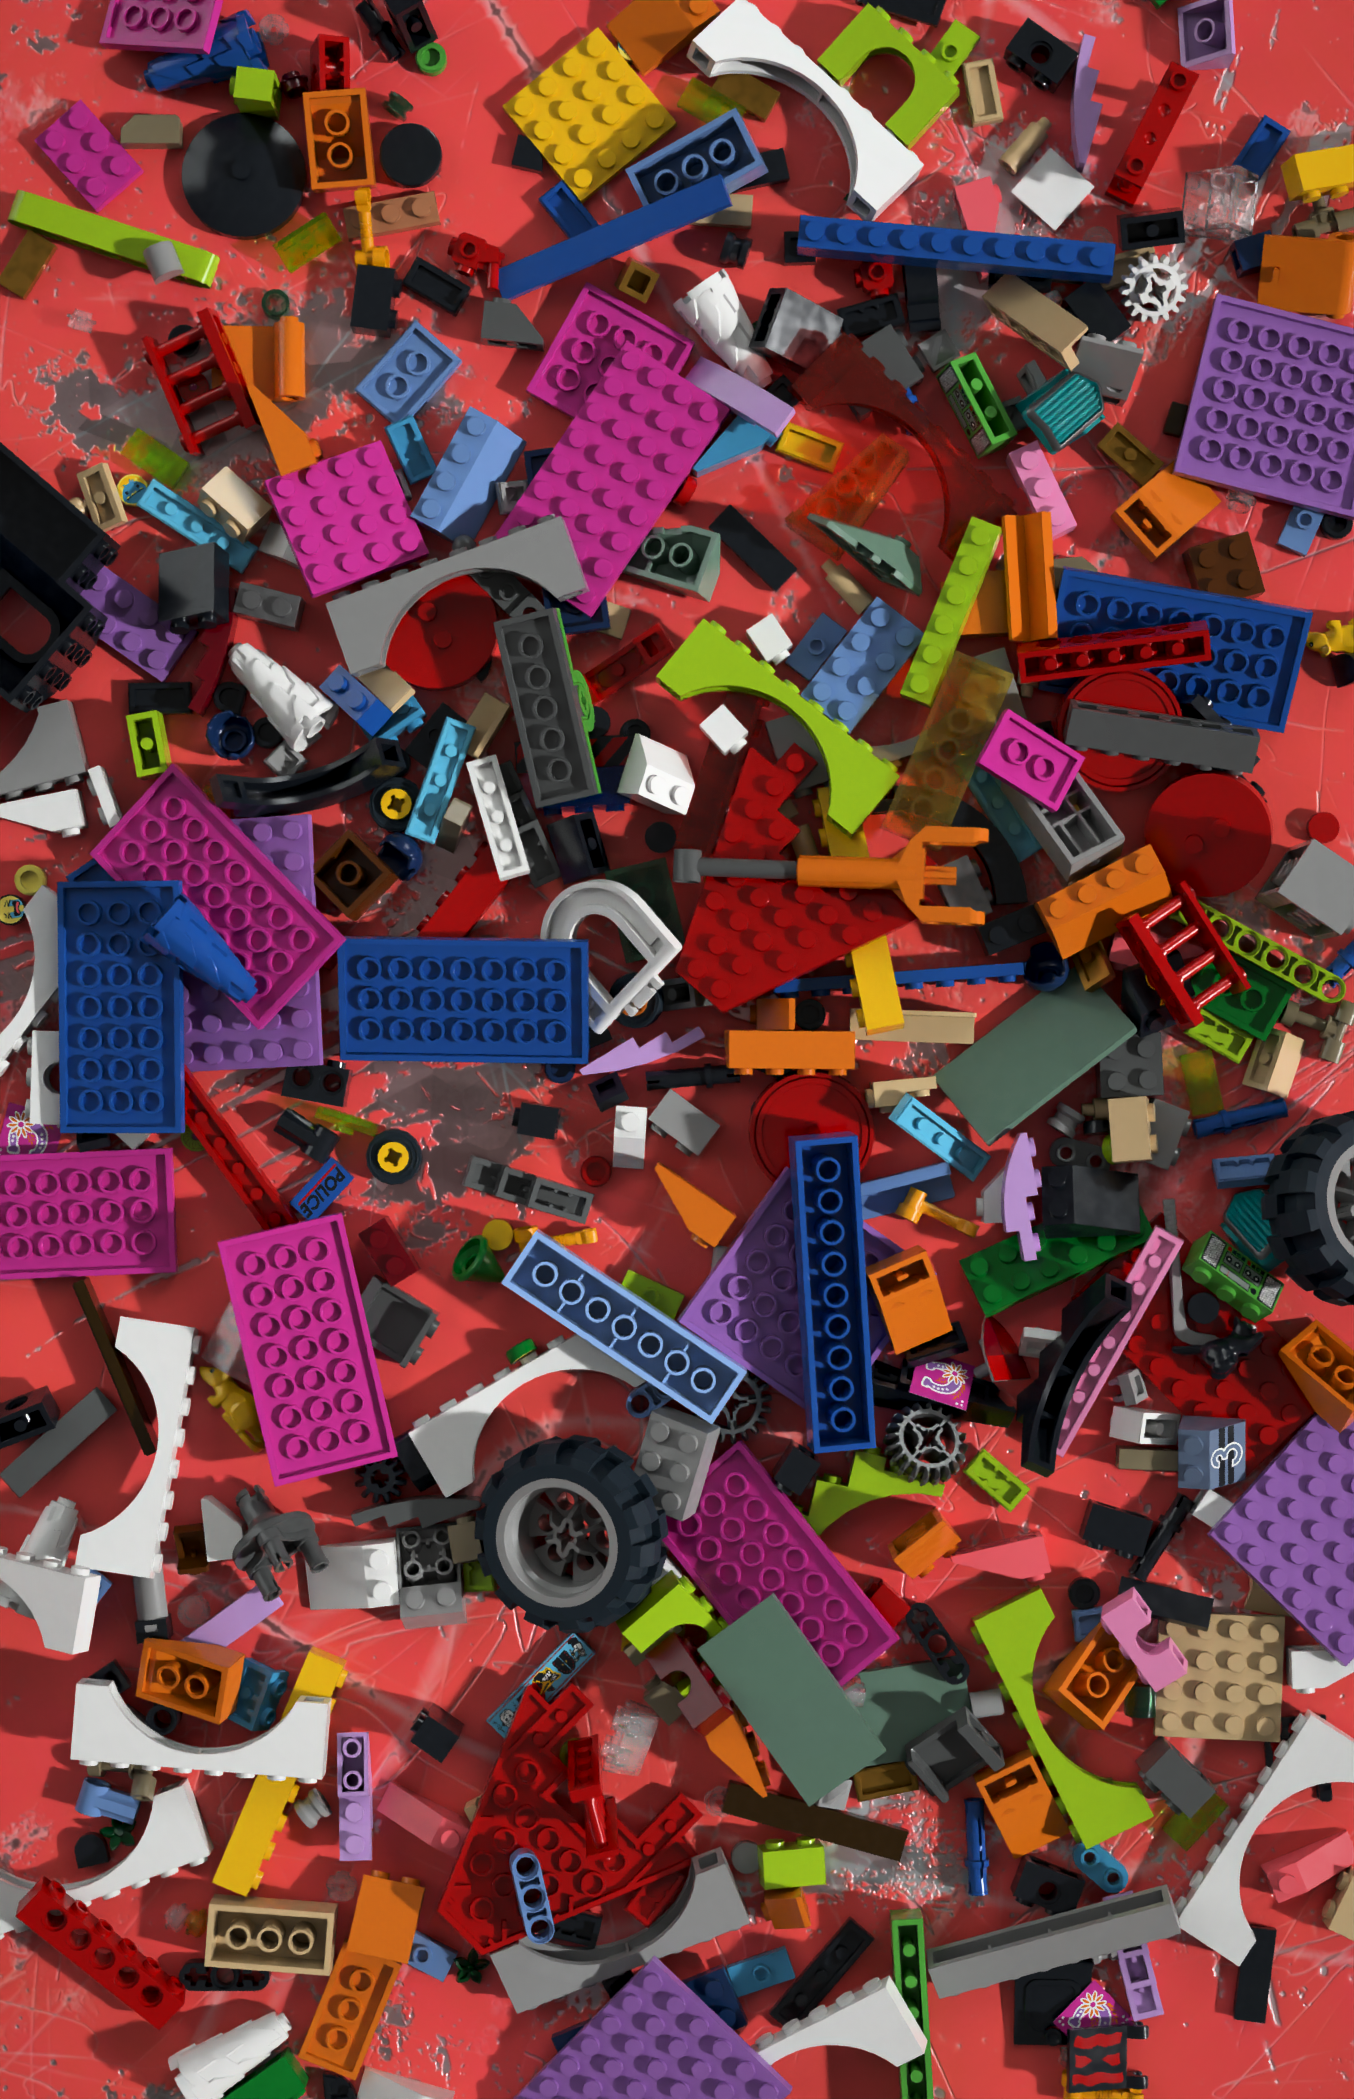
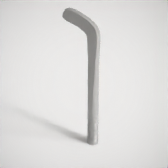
M1163 1199L1165 1230L1178 1237L1175 1199ZM1178 1252L1168 1270L1173 1332L1177 1338L1190 1345H1203L1209 1341L1219 1339V1337L1195 1332L1186 1325L1180 1254Z

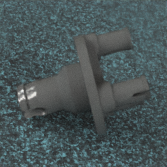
M255 1485L254 1490L256 1493L253 1496H250L247 1489L244 1488L235 1498L236 1505L239 1507L241 1515L248 1526V1533L236 1544L232 1553V1559L238 1569L246 1571L250 1580L255 1581L263 1596V1600L269 1602L282 1594L281 1588L271 1573L272 1566L277 1573L286 1571L281 1562L283 1561L289 1569L294 1563L290 1556L297 1551L302 1552L312 1573L323 1571L329 1566L330 1562L318 1544L319 1537L315 1532V1523L312 1517L302 1511L284 1514L277 1513L269 1498L265 1495V1491L261 1486Z

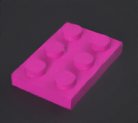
M81 99L34 140L97 213L144 173L142 168Z
M1005 709L1001 713L975 765L1051 813L1058 811L1085 757L1010 709Z

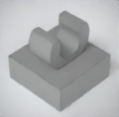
M1138 1367L1128 1369L1108 1382L1109 1386L1119 1385L1122 1394L1113 1397L1114 1402L1124 1401L1125 1406L1138 1404L1148 1397L1143 1376Z

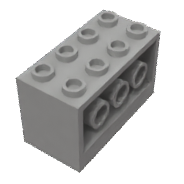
M1316 839L1308 840L1288 849L1255 899L1316 941L1341 936L1343 933L1349 934L1354 928V865Z

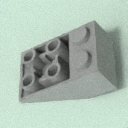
M1089 333L1087 336L1083 335L1074 349V353L1080 363L1072 371L1080 372L1098 381L1101 386L1104 403L1123 407L1129 396L1144 349L1137 348V344L1130 341L1120 340L1118 343L1106 341L1105 336L1096 333Z
M457 1522L433 1524L422 1528V1526L396 1528L400 1618L405 1629L467 1623L462 1564H453L447 1526L457 1525Z

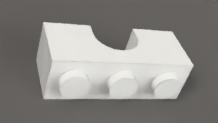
M32 1030V1037H28L27 1053L32 1055L31 1068H27L26 1084L31 1086L30 1099H26L25 1115L30 1117L29 1124L60 1125V1092L56 1091L50 1083V1073L59 1064V1031Z

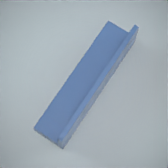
M944 1161L860 1182L863 1220L894 1213L899 1203L904 1202L910 1187L926 1193L925 1201L929 1203L953 1198L955 1193L950 1178L951 1170L949 1163Z

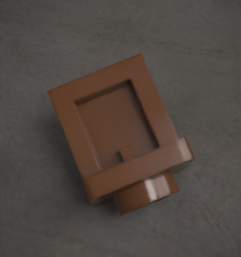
M203 1523L174 1526L173 1535L179 1559L177 1566L178 1574L197 1575L202 1572H208L210 1562H207Z

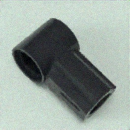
M290 1108L285 1110L274 1128L275 1132L301 1147L302 1152L322 1164H325L341 1138L328 1128L318 1123H312Z

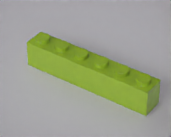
M973 516L971 517L900 691V695L903 698L932 708L1003 534L1001 527Z

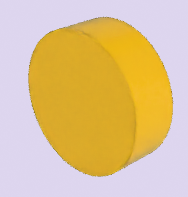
M502 1219L490 1221L482 1231V1235L486 1237L490 1249L495 1251L507 1248L513 1241V1228L507 1221Z

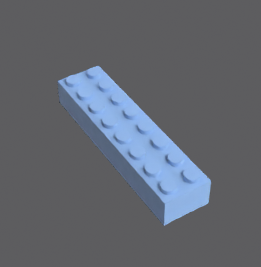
M539 1229L536 1230L501 1282V1284L710 1424H713L747 1373V1368Z

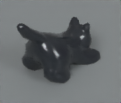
M1235 1316L1230 1335L1209 1341L1203 1345L1173 1346L1171 1351L1181 1356L1197 1355L1201 1364L1208 1369L1210 1376L1220 1380L1227 1378L1237 1366L1238 1358L1249 1355L1262 1342V1338L1265 1335L1262 1332L1256 1333L1255 1325L1241 1321Z

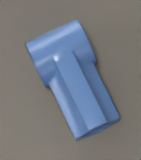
M85 1777L75 1810L87 1816H106L133 1825L139 1812L141 1801L134 1800L130 1793L112 1788L110 1783L102 1779Z

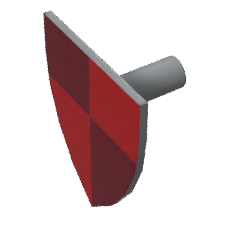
M993 1316L984 1317L981 1339L978 1342L983 1352L985 1363L974 1368L973 1371L976 1378L981 1379L990 1374L992 1382L1030 1379L1031 1376L1023 1357L1018 1355L1019 1348L1011 1335Z

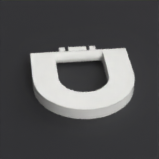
M593 879L568 887L552 901L542 922L540 939H576L582 921L591 914H598L612 920L647 960V964L614 999L589 970V1026L597 1034H602L624 1010L630 1017L635 1016L639 1011L638 1009L642 1008L657 992L656 990L664 985V981L661 980L658 974L682 950V945L646 902L632 889L612 880Z

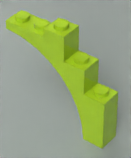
M876 1446V1448L854 1450L847 1483L841 1482L842 1477L835 1474L824 1473L823 1477L816 1476L808 1512L802 1511V1505L793 1504L818 1536H820L830 1524L846 1512L866 1502L901 1494H925L942 1497L945 1484L940 1480L937 1485L932 1486L928 1480L925 1485L920 1486L918 1478L908 1483V1474L904 1472L903 1475L898 1476V1465L890 1466V1468L885 1467L887 1457L880 1453L881 1448Z

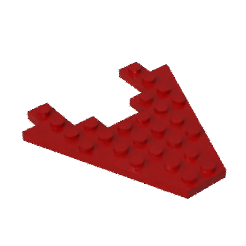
M795 742L775 765H772L751 747L748 750L713 858L787 860L781 853L801 831L778 810L818 766V762ZM926 854V866H937V863ZM706 876L675 972L718 1010L725 1013L919 919L892 890L832 887L828 893H825L820 887L798 886L796 879ZM924 894V902H921L922 906H938Z
M572 1681L550 1703L529 1683L525 1686L437 1907V1911L481 1955H485L527 1936L523 1927L509 1867L511 1854L519 1848L531 1849L538 1858L554 1924L691 1865L692 1857L698 1855L682 1837L703 1814L679 1791L637 1836L617 1818L619 1855H615L612 1859L605 1862L587 1861L586 1831L550 1796L568 1777L567 1766L551 1749L594 1706ZM528 1857L521 1858L517 1862L516 1869L520 1872L528 1871L532 1867V1859ZM535 1888L527 1890L524 1894V1901L528 1903L537 1901L540 1891ZM544 1920L535 1921L531 1926V1932L535 1933L545 1929L547 1922Z

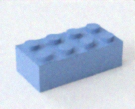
M736 108L625 169L643 207L718 174L723 176L727 191L730 194L769 172L742 116Z
M877 596L800 696L807 702L809 699L817 702L825 710L822 714L831 721L835 718L842 722L849 729L847 734L850 735L918 648L924 632Z

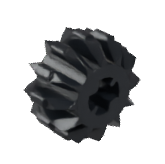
M395 1457L392 1462L386 1459L363 1465L365 1468L355 1469L356 1475L364 1477L356 1481L355 1486L367 1487L361 1494L363 1498L372 1492L374 1493L373 1503H378L380 1494H382L384 1501L389 1503L391 1501L390 1492L397 1497L402 1494L401 1489L397 1485L405 1486L408 1480L398 1476L406 1472L404 1466L396 1468L400 1461L399 1457ZM380 1469L382 1474H388L389 1477L384 1481L386 1484H382L381 1480L374 1479V1476L378 1473L377 1470Z

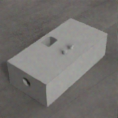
M1079 772L1075 776L1058 811L1051 813L1004 782H1001V790L1067 883L1121 856L1125 836ZM1077 804L1080 811L1077 812L1073 805Z

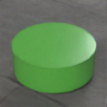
M431 42L416 52L415 60L417 67L424 75L437 76L446 68L447 56L443 47L438 43Z

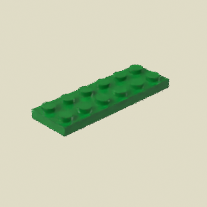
M1141 1206V1234L1046 1239L1042 1222L1031 1227L1032 1233H1038L1041 1251L1036 1252L1037 1260L1026 1262L1021 1260L1016 1234L959 1260V1263L985 1317L988 1318L1143 1247L1153 1229Z

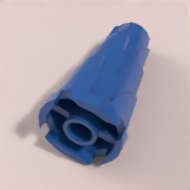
M245 9L220 20L216 27L210 55L168 52L148 62V69L144 70V77L149 88H155L158 92L177 88L187 89L212 81L215 84L230 80L231 76H236L237 66L268 70L269 61L260 32H255L253 28L249 29V26L256 24L250 12Z
M181 892L173 899L175 903L171 907L167 905L144 931V935L139 940L184 971L201 979L217 991L220 990L236 1003L241 1000L247 1003L258 991L254 986L257 981L242 966L240 960L235 956L224 939L204 918L190 898Z

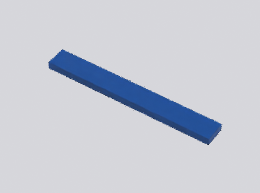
M721 174L713 176L500 268L498 288L502 298L513 300L733 206L723 176Z

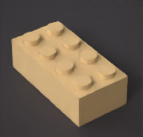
M214 1894L208 1909L204 1967L330 1976L334 1966L338 1903Z

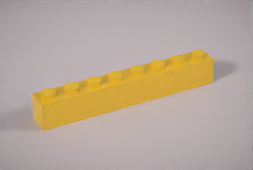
M829 786L818 788L817 799H812L815 818L821 817L823 828L818 829L821 847L828 848L829 856L870 857L863 824L851 839L826 820L829 808ZM884 936L844 955L846 967H852L854 979H849L852 997L859 998L861 1009L856 1010L859 1028L865 1027L866 1036L904 1028V1018L887 937Z
M312 1646L280 1721L293 1708L300 1695L331 1698L336 1687L342 1688L349 1672L344 1669L347 1660ZM333 1698L331 1701V1713L337 1701ZM267 1775L256 1776L212 1883L247 1897L251 1888L257 1890L264 1872L259 1870L263 1859L266 1861L270 1860L276 1843L271 1842L275 1830L281 1833L288 1814L283 1813L287 1802L294 1803L300 1786L295 1784L297 1778L286 1777L284 1781H272L267 1779Z

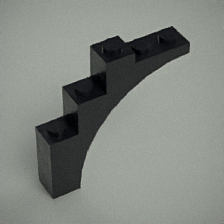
M1105 1273L1062 1309L1061 1335L1040 1352L1039 1378L1017 1395L1016 1421L1023 1423L1021 1467L1046 1478L1054 1473L1060 1432L1071 1398L1084 1370L1102 1341L1131 1310L1132 1284Z

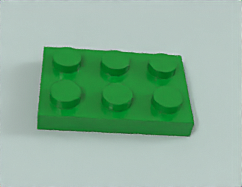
M1229 951L1237 965L1241 966L1246 972L1247 981L1251 988L1236 994H1232L1227 989L1203 1006V1008L1265 1042L1296 987ZM1212 962L1194 974L1191 979L1195 997L1222 978Z

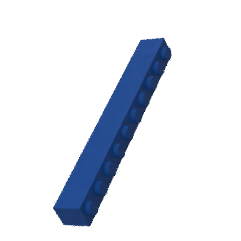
M800 215L797 255L1104 284H1109L1113 276L1116 244L807 215Z

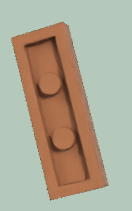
M434 191L371 203L372 237L441 225ZM356 206L343 208L349 242L361 240L360 222Z

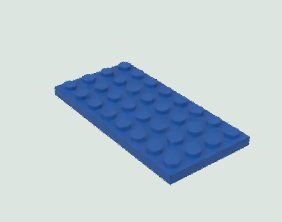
M1063 566L1056 598L1058 638L1206 620L1210 634L1212 660L1145 668V670L1150 671L1161 679L1175 695L1178 702L1185 695L1201 694L1212 702V709L1219 716L1228 719L1234 725L1284 733L1313 616L1312 610ZM1080 677L1039 681L1038 690L1065 694ZM1181 709L1182 715L1187 716L1185 712Z
M182 881L57 882L60 1133H185L183 969L139 940L144 935V931L167 905L171 907L175 903L173 899L183 892Z
M344 936L347 940L337 950L340 1060L545 1064L589 1063V939Z

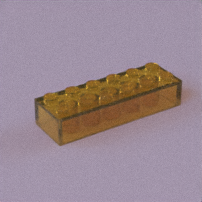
M957 650L954 652L880 829L910 841L925 826H951L976 767L975 762L988 739L1014 674ZM923 845V847L938 853L942 845Z

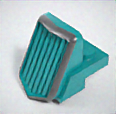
M1066 368L1015 405L1022 414L1024 421L1052 455L1087 434L1105 418L1103 415L1104 401L1100 383L1080 372H1070Z
M1256 1188L1235 1193L1224 1212V1222L1220 1226L1238 1251L1269 1273L1285 1261L1284 1259L1278 1260L1274 1257L1266 1239L1272 1236L1269 1220H1262L1261 1198L1269 1194V1189Z

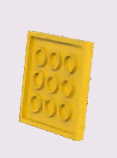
M599 27L502 106L504 112L523 135L532 141L540 151L542 158L556 175L566 183L582 204L677 127V122Z

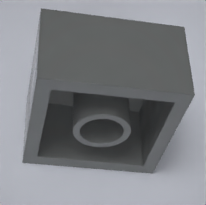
M1156 1032L1139 1038L1135 1033L1095 1064L1097 1098L1164 1095L1161 1032Z
M1159 1736L1136 1760L1141 1769L1138 1774L1143 1778L1142 1781L1154 1793L1161 1790L1162 1793L1160 1795L1165 1800V1803L1178 1816L1183 1812L1191 1818L1216 1792L1208 1779L1165 1737Z

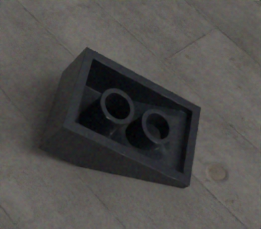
M1076 1165L1041 1167L1042 1216L1046 1239L1141 1234L1138 1174Z

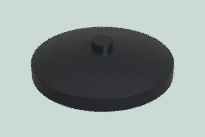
M235 113L220 117L207 124L191 141L182 164V185L191 209L205 226L228 238L253 240L275 233L294 217L305 196L307 170L298 144L284 127L262 115Z

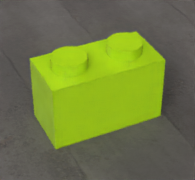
M237 66L236 76H231L229 93L233 96L234 105L238 106L240 113L262 115L271 120L279 121L282 91L275 70Z
M153 710L126 715L137 777L143 781L159 778L172 764L163 714Z
M809 1836L797 1837L794 1842H784L783 1839H769L765 1841L766 1844L757 1845L759 1883L764 1890L826 1884L824 1846L818 1839Z

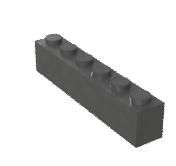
M1070 699L1063 732L1065 744L1077 751H1087L1088 748L1099 749L1101 753L1109 756H1118L1119 753L1131 754L1132 758L1141 761L1156 758L1162 759L1163 763L1173 766H1179L1182 762L1193 764V767L1200 770L1209 771L1212 770V767L1224 769L1226 773L1231 775L1253 772L1260 742L1257 728Z

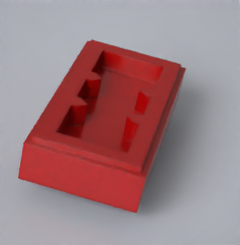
M676 1871L639 1887L623 1909L649 1929L687 1877Z

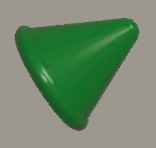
M476 1235L470 1238L457 1253L452 1266V1276L458 1282L500 1283L505 1278L503 1270L490 1249L486 1237L483 1235Z

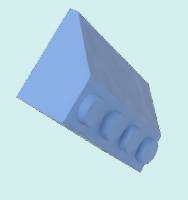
M470 406L410 517L415 519L417 525L451 543L459 535H469L475 540L497 499L495 484L507 481L527 442L497 420Z

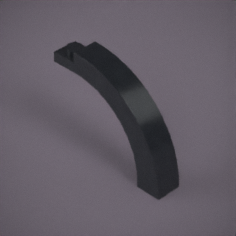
M374 737L353 753L335 762L309 771L265 778L240 777L216 773L209 781L216 807L233 809L236 817L285 816L325 808L357 797L387 782L403 771L406 765L398 740Z
M894 786L892 788L893 799H888L886 795L871 813V815L915 814L934 819L948 827L989 829V842L978 844L972 848L980 857L989 876L995 902L994 906L1024 904L1028 902L1022 870L1007 840L982 813L964 801L929 788Z

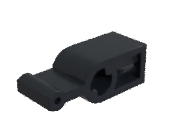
M902 265L909 333L941 331L936 268Z

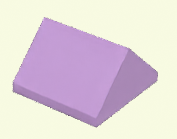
M1199 0L1177 8L1181 66L1189 70L1229 68L1236 55L1233 0Z

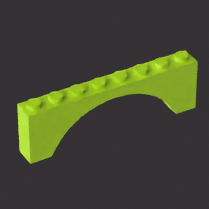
M703 618L656 675V683L679 701L709 692H741L768 700L792 715L814 740L827 770L830 795L826 820L851 839L899 780L900 776L896 773L898 768L886 758L879 760L872 754L873 748L861 738L856 741L848 735L849 729L842 722L835 718L833 721L822 714L825 710L812 699H809L807 702L798 694L800 692L799 688L791 681L785 679L782 682L774 675L776 671L770 664L762 659L758 662L749 655L751 650L739 640L733 642L726 637L727 631L714 620L709 623Z
M1037 1585L972 1617L975 1626L971 1627L970 1630L978 1645L985 1644L989 1654L985 1655L984 1658L991 1672L998 1671L1003 1680L998 1686L1006 1702L1012 1699L1017 1711L1012 1712V1715L1019 1729L1026 1728L1031 1737L1026 1743L1033 1757L1040 1756L1045 1765L1040 1771L1048 1787L1054 1784L1059 1793V1796L1054 1799L1061 1814L1068 1813L1073 1822L1068 1828L1076 1844L1082 1841L1087 1850L1154 1817L1137 1782L1110 1780L1086 1771L1066 1757L1056 1747L1043 1728L1034 1700L1033 1668L1040 1641L1055 1616L1042 1589Z

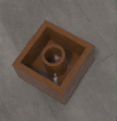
M1248 531L1188 548L1182 554L1192 589L1246 599L1257 598L1265 592Z
M349 829L313 864L315 873L314 884L348 918L357 921L400 878L356 833Z

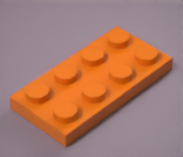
M345 1938L298 2058L356 2081L402 1963L346 1951L348 1939Z

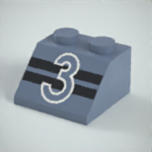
M1183 1415L1178 1427V1488L1211 1490L1245 1480L1246 1419Z

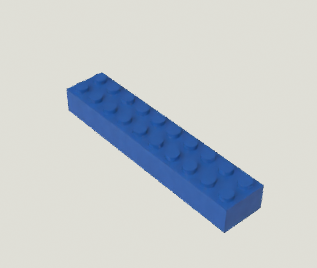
M851 1131L788 1136L807 1446L814 1454L876 1448L858 1136Z

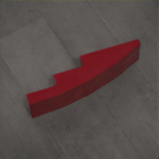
M231 587L229 589V623L217 625L213 629H205L199 639V642L206 646L208 650L193 674L203 682L188 708L204 717L213 699L215 689L220 685L229 661L228 652L232 648L237 629L238 616L233 612L238 592Z

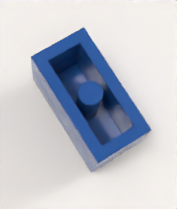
M340 664L319 686L328 697L372 737L393 715L377 697Z

